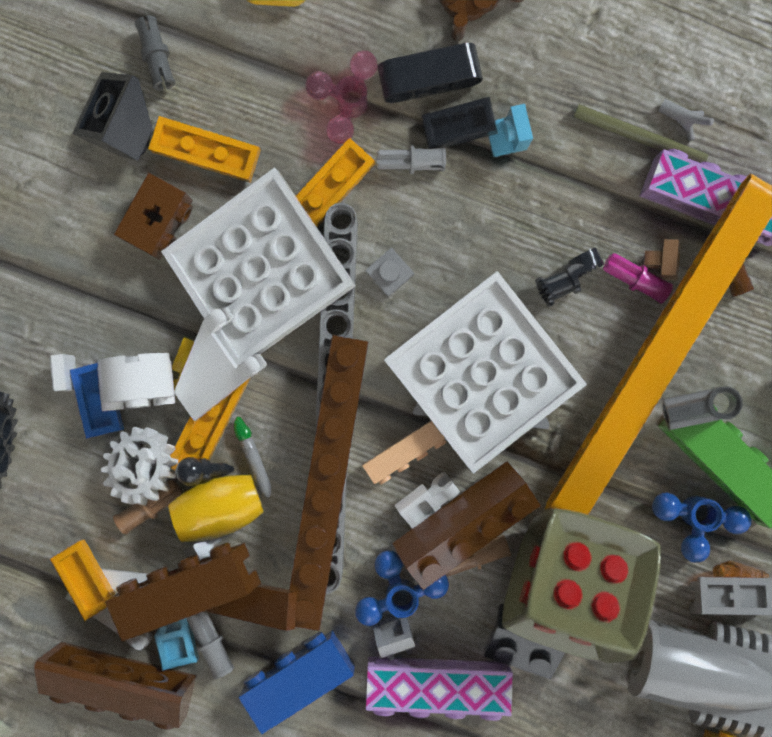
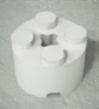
M169 353L138 354V356L132 357L117 356L97 360L102 411L124 409V402L126 408L130 409L151 407V400H153L154 406L175 404L172 364Z

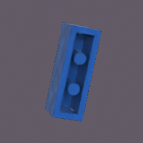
M333 630L326 635L322 631L316 633L304 642V649L296 654H293L292 651L283 654L274 662V668L266 673L259 670L243 682L245 686L238 698L261 735L354 676L355 665Z

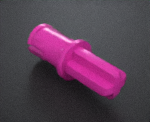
M616 253L611 254L604 263L603 270L628 284L631 291L636 289L660 304L666 301L673 289L672 283L647 271V266L642 265L639 267Z

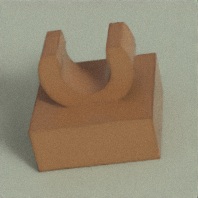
M664 239L663 252L645 251L644 265L648 269H662L661 275L664 280L678 281L681 248L679 240Z

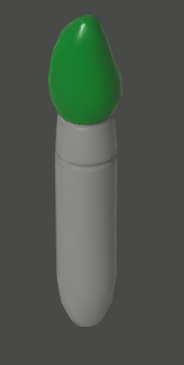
M236 417L234 421L235 436L241 442L242 450L259 492L264 497L269 498L271 496L270 480L256 445L251 438L252 432L241 417Z

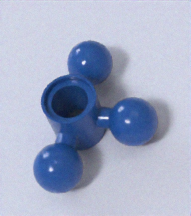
M661 493L654 498L652 503L653 513L660 520L672 521L681 516L687 525L692 526L691 535L686 536L681 543V552L685 559L693 563L703 562L710 554V544L704 537L705 532L714 531L723 524L728 532L742 534L750 528L752 523L751 515L745 508L731 506L723 511L716 501L701 496L688 497L681 503L674 494ZM701 505H705L707 516L703 521L698 522L696 510Z
M390 550L383 551L376 557L374 567L380 577L389 581L386 598L379 601L373 597L361 599L355 607V616L365 626L376 625L382 619L383 612L388 610L395 617L407 618L417 610L418 598L425 595L431 599L443 597L449 589L448 578L444 575L423 590L419 584L415 586L411 581L400 578L399 574L402 571L403 562L396 552ZM399 590H405L412 595V599L407 605L400 606L392 600L394 593Z

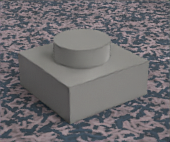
M392 247L365 270L388 298L415 274Z

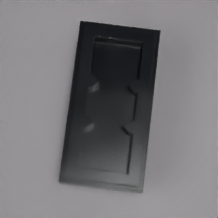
M490 96L422 115L429 149L446 148L498 134Z

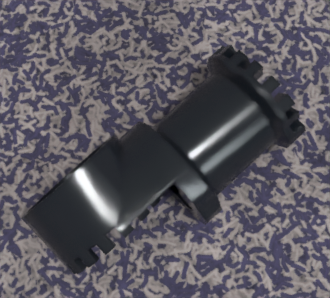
M595 247L572 258L567 264L562 266L561 271L546 278H536L537 289L542 290L539 294H544L541 298L548 307L553 306L555 300L572 292L574 294L580 293L581 286L578 278L586 275V271L592 272V268L596 270L598 269L597 266L600 268L605 265L597 248Z

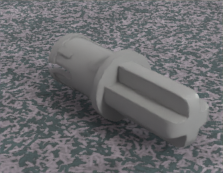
M410 145L409 150H379L376 153V167L379 170L409 169L410 174H414V171L422 170L445 171V148L422 149L414 148V145Z
M207 610L187 617L186 619L199 644L196 649L198 652L202 651L213 679L221 678L230 673L235 667L231 663L221 642L223 635L217 634Z

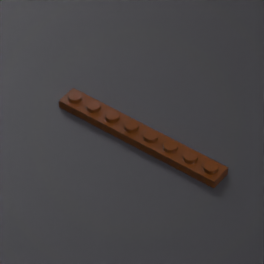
M332 335L289 590L297 591L295 627L320 631L369 341Z

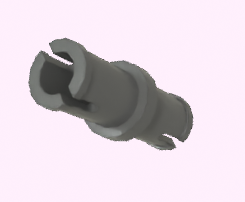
M142 16L135 21V27L142 44L140 52L142 60L148 65L153 88L159 91L163 90L161 76H163L166 89H170L176 82L168 62L170 54L168 47L162 42L156 17L147 16L149 30H147Z

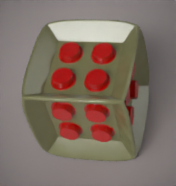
M546 509L530 522L520 544L504 602L502 627L522 638L574 656L600 660L605 663H620L632 660L636 657L644 641L651 617L661 564L660 544L637 531L594 516L565 509Z

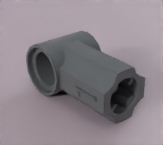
M729 386L712 387L707 390L661 399L664 420L668 430L717 420H730L736 417L743 407V399L740 393ZM719 393H723L729 400V406L723 413L716 411L713 406L714 398Z

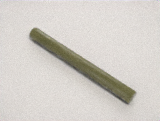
M578 104L573 115L574 118L659 151L664 149L680 150L688 155V159L698 163L706 162L708 159L707 153L581 104Z

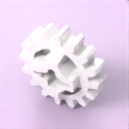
M133 427L131 434L122 431L120 433V443L110 442L111 447L114 449L112 454L105 453L103 455V458L109 460L108 466L101 468V472L109 474V477L103 482L104 486L113 488L110 495L120 498L121 502L146 505L148 499L159 500L158 490L168 492L170 488L166 483L167 479L176 478V474L170 471L171 466L178 464L177 459L170 457V454L176 450L175 446L167 444V436L148 427L145 429ZM141 444H149L151 448H143ZM127 484H135L138 488L132 489Z

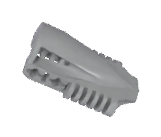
M649 621L643 644L645 653L641 670L631 671L627 689L631 695L689 709L690 720L695 724L701 725L703 723L704 726L711 728L716 726L719 730H729V732L741 733L748 737H772V635L760 634L753 630L747 631L745 628H735L728 624L722 625V623L712 621L709 624L706 633L659 621Z

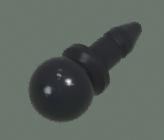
M187 457L177 464L175 474L181 484L194 486L198 483H207L212 477H224L235 469L232 465L226 463H211L206 458Z

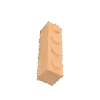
M429 421L362 466L374 484L379 482L382 485L391 479V473L396 470L399 473L410 466V461L415 458L417 461L428 455L427 450L433 446L435 449H438L447 441L433 422Z

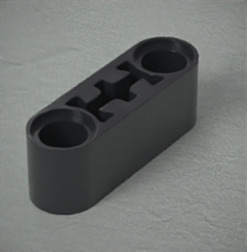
M462 43L391 58L377 66L386 103H399L478 85L483 81L477 49L474 43Z

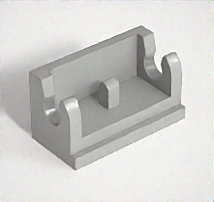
M698 577V581H692L689 585V589L695 591V602L689 604L690 614L772 615V578Z

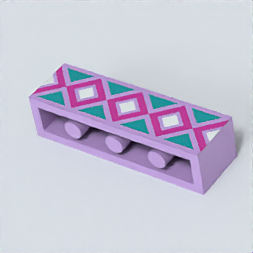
M664 149L654 158L640 197L715 226L734 193L747 176H732L720 171L721 168L716 164L710 162L698 163L688 159V155L680 150ZM772 217L756 242L766 246L772 245Z
M368 657L366 710L373 711L374 714L379 716H391L395 712H409V715L413 717L424 718L430 716V713H441L451 719H463L466 715H480L485 720H500L502 716H511L513 672L510 665L501 662L394 658V660L390 661L387 657Z

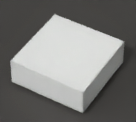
M66 354L50 355L53 390L74 391L70 370L76 368L75 356Z

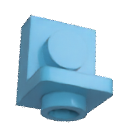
M525 104L512 106L506 118L495 120L498 134L488 136L494 157L527 150L533 140Z

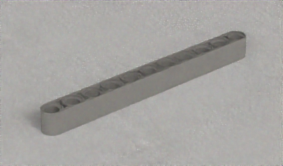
M335 203L330 206L325 215L324 239L333 252L337 249H345L350 253L349 260L342 266L356 285L358 239L356 212L353 207L346 203ZM344 214L352 220L349 227L342 230L333 227V219L338 215ZM355 287L348 291L346 298L334 301L321 311L316 429L327 370L326 360L330 353L332 335L328 332V323L334 318L344 319L347 322V329L340 337L353 339ZM347 473L336 533L338 542L334 545L331 568L336 573V578L328 582L326 594L332 593L339 587L343 575Z

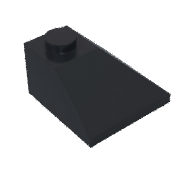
M101 72L74 129L73 135L116 155L138 161L140 156L148 149L150 143L149 136L153 130L139 79L133 75Z

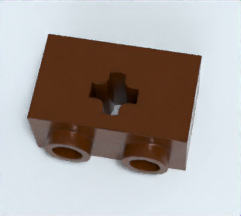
M148 172L114 235L160 260L163 255L161 251L176 240V237L173 235L180 223L185 224L189 219L193 206H191L193 200L186 192ZM154 215H161L163 220L161 223L153 222L152 217Z

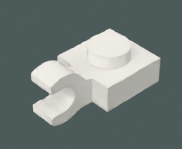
M442 472L435 477L429 490L421 484L395 504V507L413 529L441 509L442 504L456 497L460 491L446 472Z

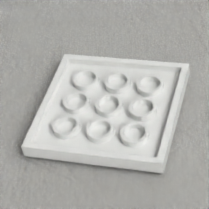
M275 167L161 251L204 319L215 309L221 310L227 307L232 313L233 320L216 331L215 335L237 366L248 357H254L266 351L356 286Z
M498 271L384 359L473 474L587 385Z

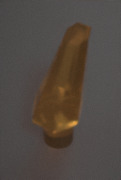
M732 560L713 567V575L715 577L769 578V574L765 571Z

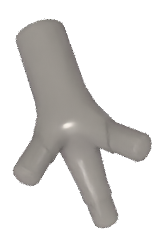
M667 99L664 100L658 111L676 120L686 131L688 141L695 139L693 124L713 125L714 123L713 118L703 117L704 111H691Z

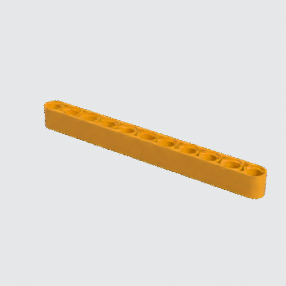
M749 174L740 184L550 495L545 510L549 508L565 509L589 515L771 219L772 185L753 174Z

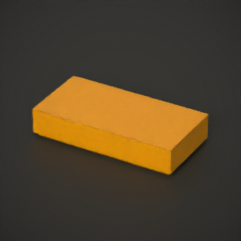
M85 539L78 541L50 559L84 621L107 608L105 601L115 595V592Z

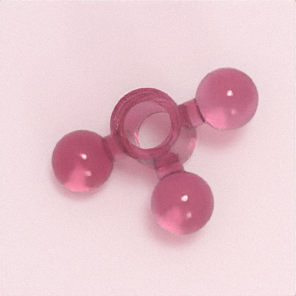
M361 50L352 56L350 69L353 76L344 77L337 85L333 84L331 77L322 71L313 72L306 79L305 88L311 98L324 100L331 96L337 100L340 114L330 119L326 127L328 138L336 144H344L353 137L354 126L351 118L363 115L368 107V93L364 81L376 73L378 66L376 57L369 51ZM348 92H357L361 95L360 100L356 103H347L343 100V97Z

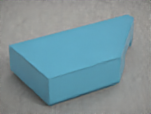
M186 618L158 628L154 638L162 670L198 661L199 657L194 635Z

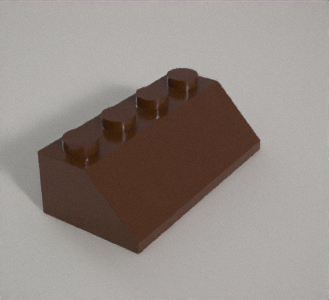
M60 642L37 659L34 666L38 693L50 696L49 699L53 702L63 704L75 702L83 704L85 709L92 712L107 710L119 713V717L124 720L137 721L143 719L153 722V725L160 729L166 730L173 729L174 727L180 728L187 717L197 675L174 669L162 670L161 666L65 642Z

